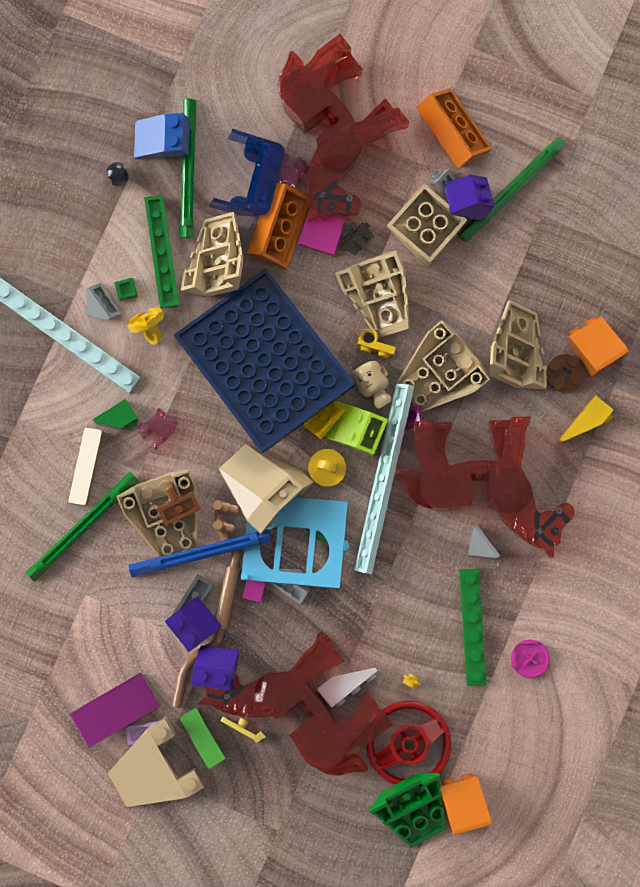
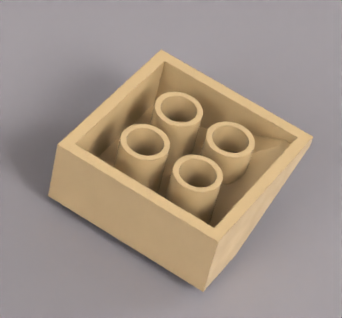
M423 184L389 222L387 227L418 259L429 267L466 226L467 219L451 215L448 203L427 185Z

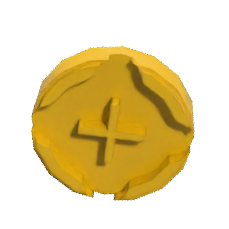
M158 307L150 308L148 310L149 313L146 314L143 312L138 313L129 320L127 325L131 333L142 331L146 340L154 345L162 340V333L157 323L164 318V314L161 308Z
M323 449L317 451L311 457L308 471L311 479L316 484L322 487H332L343 480L346 474V463L339 452L333 449Z

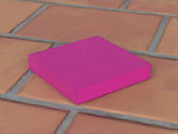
M310 208L298 245L334 256L346 220L323 212L318 216L317 210Z

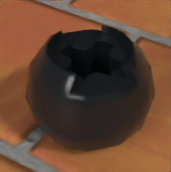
M114 162L106 169L107 176L111 179L114 186H122L129 179L123 163Z

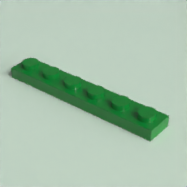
M163 195L144 197L160 308L179 307Z
M479 568L459 569L466 685H487Z

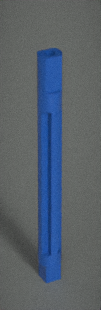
M266 529L262 534L254 532L237 538L129 564V572L133 578L193 561L270 543L271 535L269 529Z

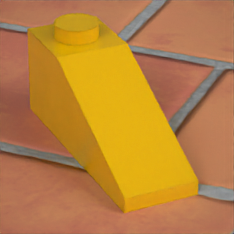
M595 395L557 442L561 444L591 431L603 423L606 425L613 417L611 413L614 409Z

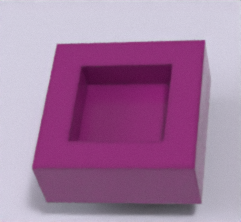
M416 405L409 408L405 425L406 430L424 425L421 406Z

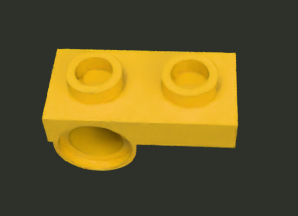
M366 329L361 333L357 342V347L360 348V351L365 353L373 351L378 353V356L389 359V356H394L396 347L377 342L378 336L374 330ZM365 335H372L374 341L366 343L363 338Z

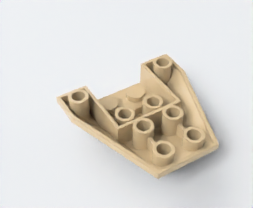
M441 320L426 333L396 384L414 386L411 403L414 406H421V411L424 412L476 392L491 379L482 363L461 337Z
M247 444L219 468L223 479L247 522L260 534L275 521L276 515L298 494L300 496L303 495L314 484L300 469L266 453L262 454L260 450Z
M190 470L170 472L137 484L117 496L123 515L158 557L198 547L197 512L165 526L157 510V507L171 501L166 492L165 485L167 482L173 483L177 497L193 491L197 500L196 485Z

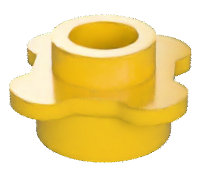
M410 673L408 676H403L405 678L402 683L414 690L417 689L418 685H422L418 683L419 678Z

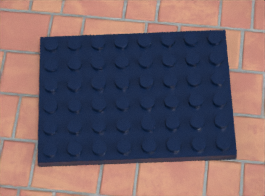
M266 268L240 286L238 290L233 291L174 334L176 340L262 454L356 386Z

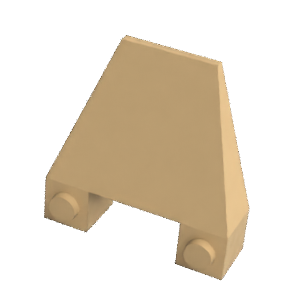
M167 717L149 726L108 772L126 807L187 798L204 788L205 784L196 768L177 778L159 745L176 734Z

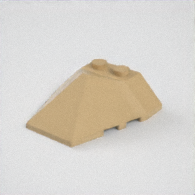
M230 212L204 220L196 240L198 242L195 253L192 252L190 255L192 260L189 268L184 270L180 291L203 296H214L239 289L243 255L236 213Z
M390 251L335 273L345 295L348 294L354 302L353 306L355 309L360 310L365 317L364 321L370 329L377 333L378 338L410 328L405 268L398 251Z
M511 300L507 301L491 346L490 376L515 388L546 389L547 367L543 365L541 356L544 354V350L540 348L538 339L541 334L537 313Z

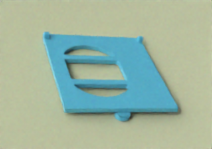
M295 497L276 515L275 521L267 528L269 531L275 527L278 528L273 569L268 568L263 562L260 554L261 545L244 548L241 580L340 589L343 552L348 551L350 547L348 541L344 540L348 502ZM247 522L246 535L258 532ZM284 527L310 530L306 573L279 571ZM319 531L329 544V557L322 569L312 573L316 532Z

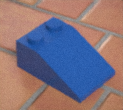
M184 113L163 114L135 121V159L189 156L190 119Z

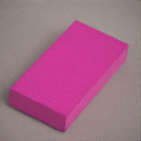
M246 581L242 598L261 603L266 582Z

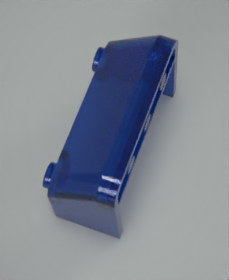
M232 129L227 139L245 144L244 157L248 161L256 163L247 197L236 196L230 202L213 198L209 207L227 213L235 212L239 216H265L271 207L285 149L280 143Z

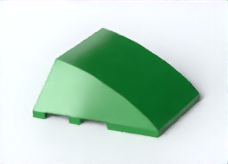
M416 773L383 790L370 807L369 812L379 818L385 826L387 825L411 848L446 830L439 773Z

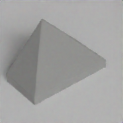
M101 283L86 289L87 314L89 316L110 320L122 314Z
M478 525L472 528L468 555L492 559L498 558L500 556Z
M279 569L282 572L303 573L299 569ZM270 583L300 605L310 591L308 586Z

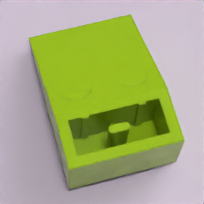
M335 401L346 411L324 438L373 457L388 419Z

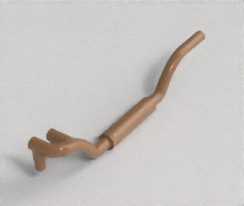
M216 500L213 502V508L215 509L213 527L217 530L222 541L232 539L228 531L234 532L235 525L224 521V512L239 513L240 507ZM240 550L231 552L229 567H226L215 616L222 627L214 633L213 640L204 646L219 648L223 640L224 631L228 628L240 569H238L241 559ZM199 649L195 650L180 668L172 707L181 708L187 678L195 663Z

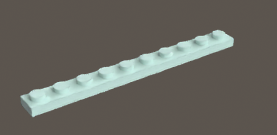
M0 278V302L122 389L131 393L141 379L138 375Z
M396 384L354 571L372 575L410 403L413 397L414 386Z

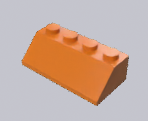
M451 88L430 94L416 107L420 112V116L426 121L431 132L437 137L441 147L447 152L452 163L458 169L469 165L492 150Z
M270 183L247 254L260 261L288 269L311 198L287 184Z

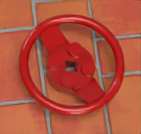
M417 701L396 702L381 710L371 722L366 737L367 755L374 770L384 780L395 785L404 779L391 775L385 768L401 762L410 765L421 762L427 755L429 745L443 734L444 749L442 757L437 766L430 772L440 774L447 765L451 754L452 742L450 731L443 717L432 707ZM409 708L423 711L434 719L418 727L415 725L399 727L390 737V744L375 755L374 737L376 730L382 720L389 714L397 710ZM407 739L410 741L414 740L415 742L414 748L411 750L404 747Z

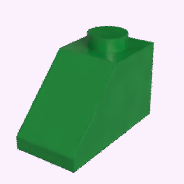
M124 399L95 417L93 421L100 426L130 430L137 425L136 422L139 419L127 400Z

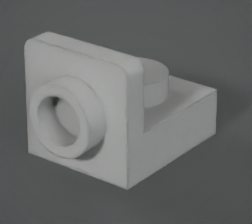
M438 169L432 174L429 183L435 185L446 197L444 185L457 179L449 169Z

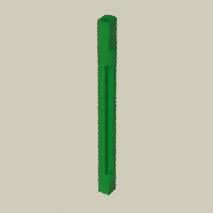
M186 98L183 100V113L190 119L189 156L182 157L180 238L191 239L193 238L196 100Z
M557 137L551 144H548L493 198L495 206L484 221L472 219L458 234L459 237L467 242L480 228H483L566 145L560 137Z
M131 472L125 475L79 522L26 571V574L35 582L93 524L118 502L117 496L133 487L139 480Z

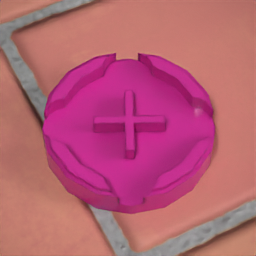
M537 640L521 641L514 647L511 653L512 667L522 677H539L549 666V652Z

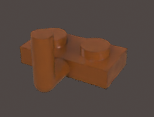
M166 483V492L171 501L157 507L165 526L201 510L193 491L177 497L173 483Z

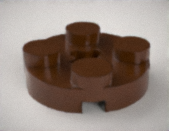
M562 354L556 356L547 367V382L555 390L561 393H569L576 390L583 383L585 377L584 366L576 356ZM563 369L570 371L567 379L560 375Z

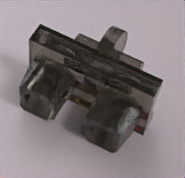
M354 222L349 226L344 223L341 226L344 232L340 236L345 240L339 248L356 256L362 249L356 241L361 238L365 243H368L374 237L369 229L370 225L367 222H361L358 226Z

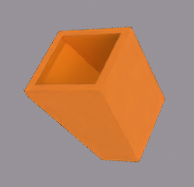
M595 316L585 322L586 326L581 329L579 326L569 332L570 336L567 338V341L591 377L619 361L629 352L628 348L602 316L597 319Z
M472 773L462 775L461 779L454 781L453 778L442 781V785H440L441 797L451 832L454 835L492 825L476 775L472 776Z

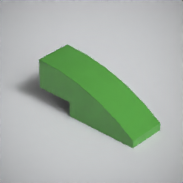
M197 707L180 717L208 769L226 759Z

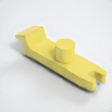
M224 716L221 719V722L252 738L256 743L266 738L262 731L254 734L245 729L248 721L240 718L237 724Z

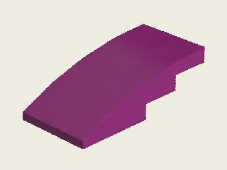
M139 673L70 713V716L88 748L157 709L160 705L144 677Z

